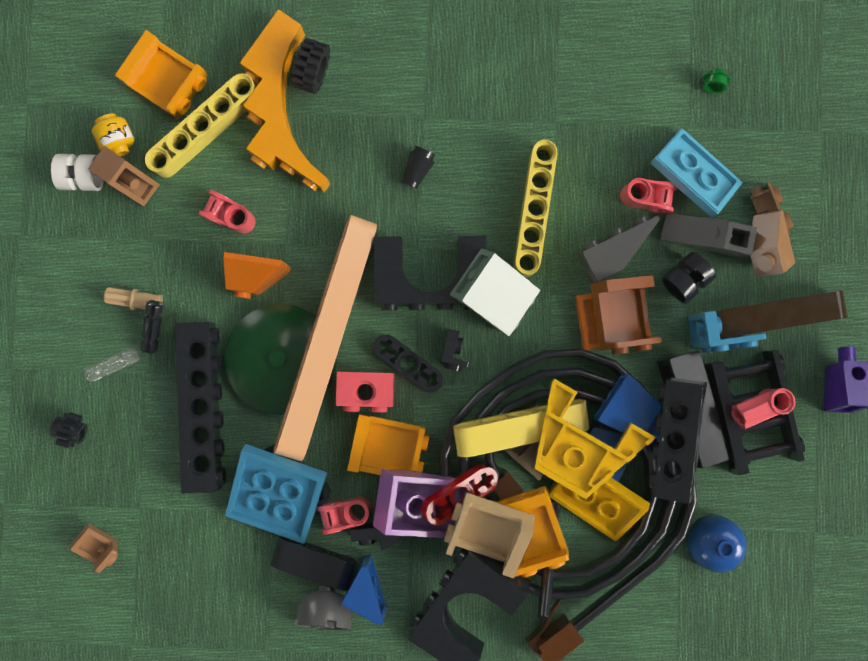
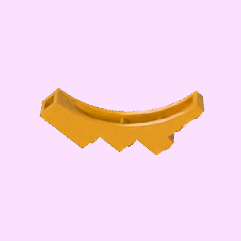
M278 9L240 62L245 70L244 74L251 77L257 85L243 106L249 113L247 118L261 127L246 149L252 155L250 160L260 168L264 169L268 166L274 171L281 162L279 165L281 169L291 176L297 173L304 178L302 183L315 192L318 188L325 193L330 186V182L327 177L310 164L299 150L292 136L286 113L285 92L288 72L294 54L305 34L301 24Z

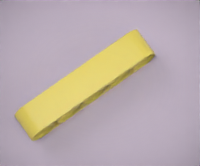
M246 74L233 76L146 153V166L163 178L171 177L246 112L243 105L256 88L251 77ZM250 86L248 93L245 95L239 94V90L242 87ZM229 104V109L226 112L218 113L221 105ZM207 121L208 127L206 130L199 132L198 126L202 122ZM187 139L186 147L178 150V143ZM166 157V164L162 168H157L159 159Z
M549 140L537 142L529 157L513 268L524 277L532 276L541 265L557 160L556 145ZM540 150L548 152L550 160H540L536 152ZM535 177L543 178L546 182V187H535L532 179ZM538 204L542 209V214L538 216L532 215L528 210V205ZM527 230L534 231L538 236L537 242H527L524 238V232ZM523 257L530 258L534 263L533 269L530 271L523 270L520 266V259Z
M573 399L563 419L583 431H587L590 428L586 400ZM547 405L454 425L457 455L459 457H472L539 442Z

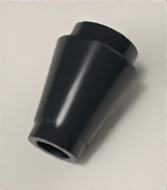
M415 145L414 150L409 153L402 183L417 189L434 165L433 159L435 154Z

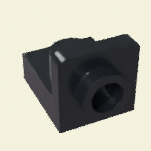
M448 329L440 362L446 363V369L461 372L462 367L469 368L470 362L453 358L454 354H460L463 338L458 337L460 331Z

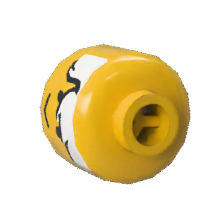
M114 113L97 118L91 130L100 151L106 146L120 157L130 152L128 148L135 141L125 118L117 117Z

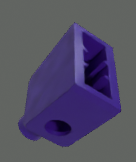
M839 347L838 362L825 368L824 412L854 413L868 409V362L857 361L856 347Z

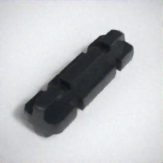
M149 300L145 305V314L147 316H144L142 338L144 340H141L140 348L144 353L154 354L158 350L159 341L157 338H159L162 318L159 314H162L163 304L160 301Z

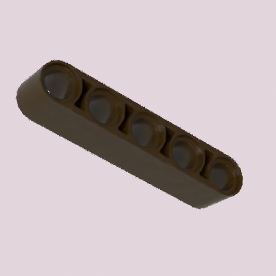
M843 290L716 311L717 317L722 322L720 338L848 318Z

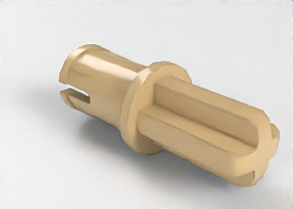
M108 287L104 293L105 303L130 307V310L133 311L136 308L145 310V305L149 300L163 303V295L143 293L135 288L130 291Z

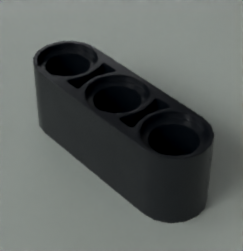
M279 536L270 565L278 570L339 590L348 589L356 564V560L346 555L307 542L302 544L283 536Z

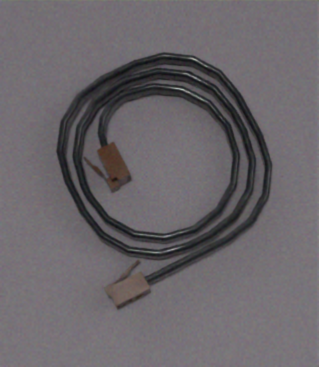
M582 348L542 350L509 366L482 386L451 419L439 454L440 475L449 477L448 456L455 438L453 426L460 424L484 396L513 374L543 359L579 357L609 368L619 378L622 374H629L645 390L647 389L614 359ZM581 368L538 370L501 389L473 420L487 418L501 401L510 394L542 378L576 376L604 386L610 391L616 382ZM570 387L577 391L575 397L600 406L606 399L577 387ZM536 389L503 405L495 416L510 413L541 397H549L550 389ZM655 438V439L653 440V444H655V441H656V442H659L660 439L657 440V439ZM649 445L640 450L644 463L646 491L644 500L650 503L649 510L636 522L635 526L612 552L584 566L554 569L553 579L590 577L622 561L647 532L657 498L653 497L654 488L649 487L651 471H656V460L653 459V453ZM494 452L484 454L487 467L492 468L497 473L498 483L494 492L500 500L524 493L506 469L500 473L494 461ZM459 457L460 476L469 471V457ZM667 462V470L671 474L676 475L675 462ZM696 479L693 499L690 504L682 503L674 531L643 564L641 563L666 535L676 501L663 500L655 528L629 557L611 571L581 586L552 588L551 600H557L550 608L549 619H542L541 624L536 630L525 637L528 645L534 653L537 651L543 661H560L582 644L584 640L578 631L661 567L686 538L697 504ZM483 497L484 499L495 502L490 497ZM542 569L537 570L536 574L542 576ZM530 582L528 593L540 597L541 586ZM618 582L572 620L569 621L566 615L563 614L550 624L554 612L561 604L559 599L586 598Z

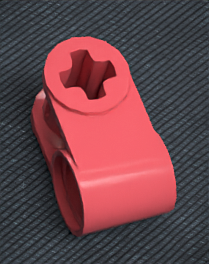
M636 178L622 188L620 199L625 206L630 208L648 210L658 214H672L674 208L671 207L673 193L677 190V187L672 182ZM632 187H635L640 191V199H636L632 196Z
M210 189V197L203 211L200 210L198 215L241 234H246L253 230L256 221L254 215L249 210ZM244 213V222L240 225H235L237 215Z
M360 496L317 506L316 510L320 512L323 523L322 535L336 533L364 524L372 513L371 502L367 498ZM352 505H361L365 510V515L363 517H356L352 513Z

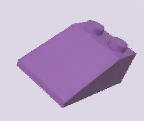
M381 468L373 526L384 535L444 538L448 525L454 526L456 521L450 519L444 524L433 525L421 515V505L427 497L456 478L408 470ZM459 487L455 490V502H460L464 499L466 494L464 487ZM435 504L433 506L434 512L431 514L437 516L439 514L437 511L439 506Z

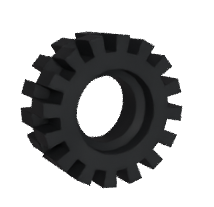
M310 38L304 39L301 49L297 52L298 57L295 59V67L292 72L294 74L292 76V85L295 88L313 94L319 92L320 86L323 84V78L326 76V69L329 66L330 45Z

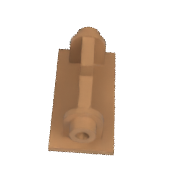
M768 182L766 184L767 190L763 191L761 186L750 190L752 194L750 199L757 214L765 211L781 210L779 203L783 202V198L778 186L772 187L771 182ZM785 212L784 217L788 234H791L789 229L794 226L789 213Z

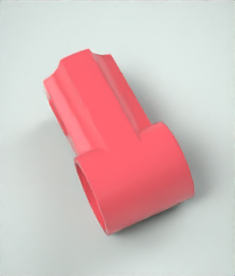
M764 389L758 395L733 405L731 414L741 429H747L779 414L790 413L795 407V397L788 389ZM775 396L777 397V400H778V403H777V406H776V407H775V405H774V397H775Z

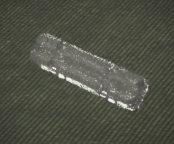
M128 348L121 351V354L117 353L98 362L97 365L85 368L84 374L89 382H95L105 375L108 376L125 368L126 364L131 365L139 361L140 358L135 348Z

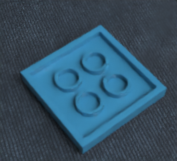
M245 444L239 458L225 516L304 544L327 472Z

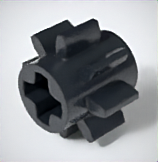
M69 412V414L64 413L63 417L58 416L55 418L50 429V435L57 438L55 445L69 448L74 447L75 443L81 444L83 442L88 427L87 424L81 422L82 415Z

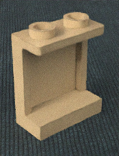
M466 493L463 503H456L451 519L456 521L455 525H448L444 537V542L448 543L446 554L452 556L455 546L485 555L504 562L502 575L514 578L533 536L535 516Z

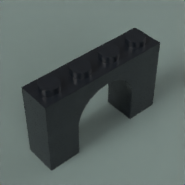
M486 235L458 236V271L456 277L450 285L436 292L421 291L413 287L406 279L403 271L402 236L374 237V304L381 306V311H397L398 306H409L410 311L425 310V305H436V310H453V305H464V310H471L465 304L451 297L450 293L480 249L486 250Z
M462 548L454 560L456 566L452 572L448 569L445 571L438 583L441 585L438 592L431 591L424 602L426 609L423 613L418 611L409 624L413 629L408 640L439 661H479L484 647L483 641L454 621L448 607L451 599L465 593L478 594L487 598L510 615H513L529 592L531 580L527 577L522 578L519 575L511 578L502 575L504 562Z

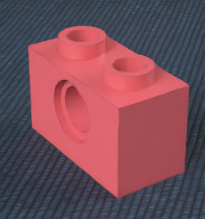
M337 372L336 406H343V411L359 412L360 406L371 407V412H388V407L394 406L395 373ZM363 384H368L373 389V396L369 400H364L359 396L358 390Z

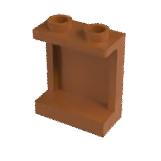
M653 275L611 279L590 284L600 351L611 349L612 355L629 353L628 347L631 346L635 347V351L652 349V343L662 342L661 337L652 338L644 290L645 288L654 287Z

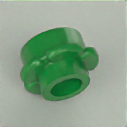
M722 69L710 70L703 75L704 90L712 94L724 92L727 84L730 83V76L726 75Z

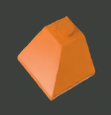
M224 252L225 286L227 290L234 292V297L250 299L251 294L260 295L291 271V267L282 260Z

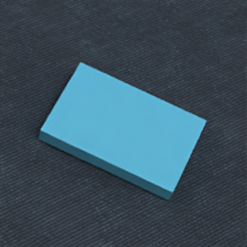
M682 128L650 162L712 219L719 214L743 183Z

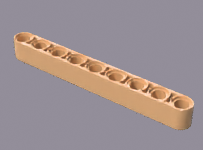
M350 215L346 222L277 436L274 454L297 461H302L305 457L377 229V224L353 215Z

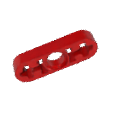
M485 465L473 467L427 497L421 505V515L433 525L444 524L452 518L457 503L454 500V492L457 488L464 487L466 493L483 498L497 486V473ZM481 474L487 475L484 478V484L479 483L482 480ZM435 504L439 506L437 509L439 514L437 516L431 514L434 512L433 506Z

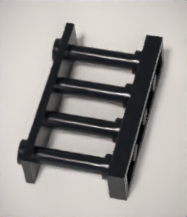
M778 350L762 351L764 361L733 368H727L723 362L704 364L732 455V459L726 460L730 473L736 475L750 473L748 468L750 461L787 453L788 459L799 462L805 461L803 454L805 452V444L798 434L793 410L788 414H779L747 429H741L731 414L733 405L754 397L762 391L758 390L734 396L731 394L728 384L731 379L767 371L771 388L767 389H788L783 372L785 370V361ZM776 396L774 397L775 407L778 403ZM780 426L784 442L751 450L743 447L741 437L744 434Z

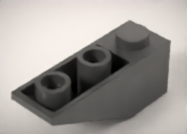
M666 213L659 240L742 259L752 254L757 227L726 220Z
M648 215L632 222L634 227L627 231H624L623 227L607 234L609 239L602 243L596 239L583 246L585 251L581 252L578 257L591 283H597L623 270L660 220L659 216L649 219Z

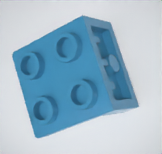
M716 311L687 316L692 349L702 348V353L727 351L729 347L730 349L758 346L757 340L766 339V333L720 339L722 322L717 317Z

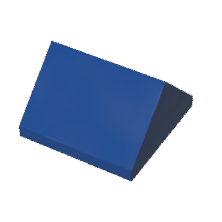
M368 554L365 556L349 585L341 605L380 625L384 623L387 607L372 554Z

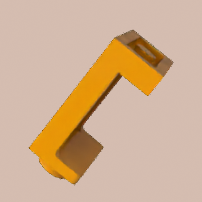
M146 30L115 76L123 84L178 120L181 115H184L189 110L191 100L195 94L205 87L208 74L200 65H195Z
M361 413L358 417L347 471L356 473L362 471L381 475L382 468L422 473L424 462L419 461L421 450L427 451L430 435L425 434L426 427Z
M546 486L496 501V503L535 516L533 536L515 577L520 575L522 578H526L536 574L537 570L545 567L556 569L563 566L565 561L569 560V550Z

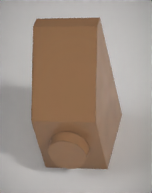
M106 146L103 147L88 168L106 183L142 206L146 205L160 185Z
M783 210L756 214L753 216L752 226L757 227V232L751 254L756 277L784 274L795 264V259Z

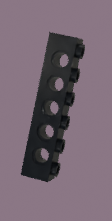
M213 322L175 323L181 494L216 492L222 489V484L226 482L225 467H221V456H224L225 443L223 439H220V428H223L224 424L223 412L219 411V400H222L223 396L222 385L218 383V372H221L222 367L221 357L217 355V344H220V330L216 328V323ZM199 343L205 348V353L201 358H197L194 353V349ZM199 371H202L206 376V382L203 386H199L195 381L196 374ZM200 399H203L207 404V410L204 414L199 413L196 408V404ZM200 427L205 428L208 432L206 442L198 438L197 433ZM201 455L206 456L209 460L207 470L202 469L198 461Z

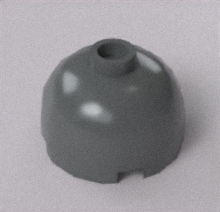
M320 585L318 591L309 592L301 599L297 607L294 626L309 629L313 627L320 630L348 631L352 628V610L341 605L344 595L336 593L335 588Z

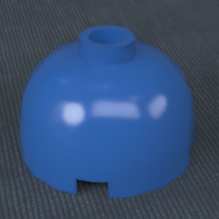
M709 514L699 518L691 525L687 548L690 556L699 566L711 572L725 573L734 570L742 563L747 553V541L743 531L734 521L724 516Z

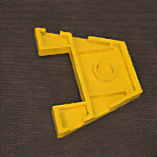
M553 379L534 469L587 499L626 462L631 461L640 450L653 442L655 437L630 423L616 448H612L563 419L577 391Z

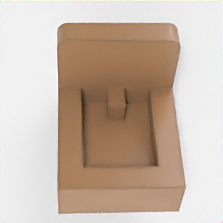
M90 523L70 544V550L94 563V571L99 574L106 566L110 567L118 556L117 539Z

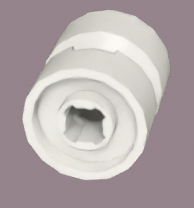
M55 154L51 163V176L56 189L77 190L79 187L82 191L101 190L104 180L88 169L97 155L81 154L77 158L74 154Z

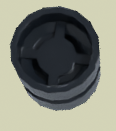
M692 251L679 262V268L673 267L661 278V281L673 297L681 303L687 304L698 294V288H705L716 278V273L701 255Z

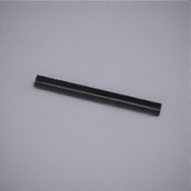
M551 502L559 522L561 505ZM548 567L542 569L537 617L549 619L554 569H549Z

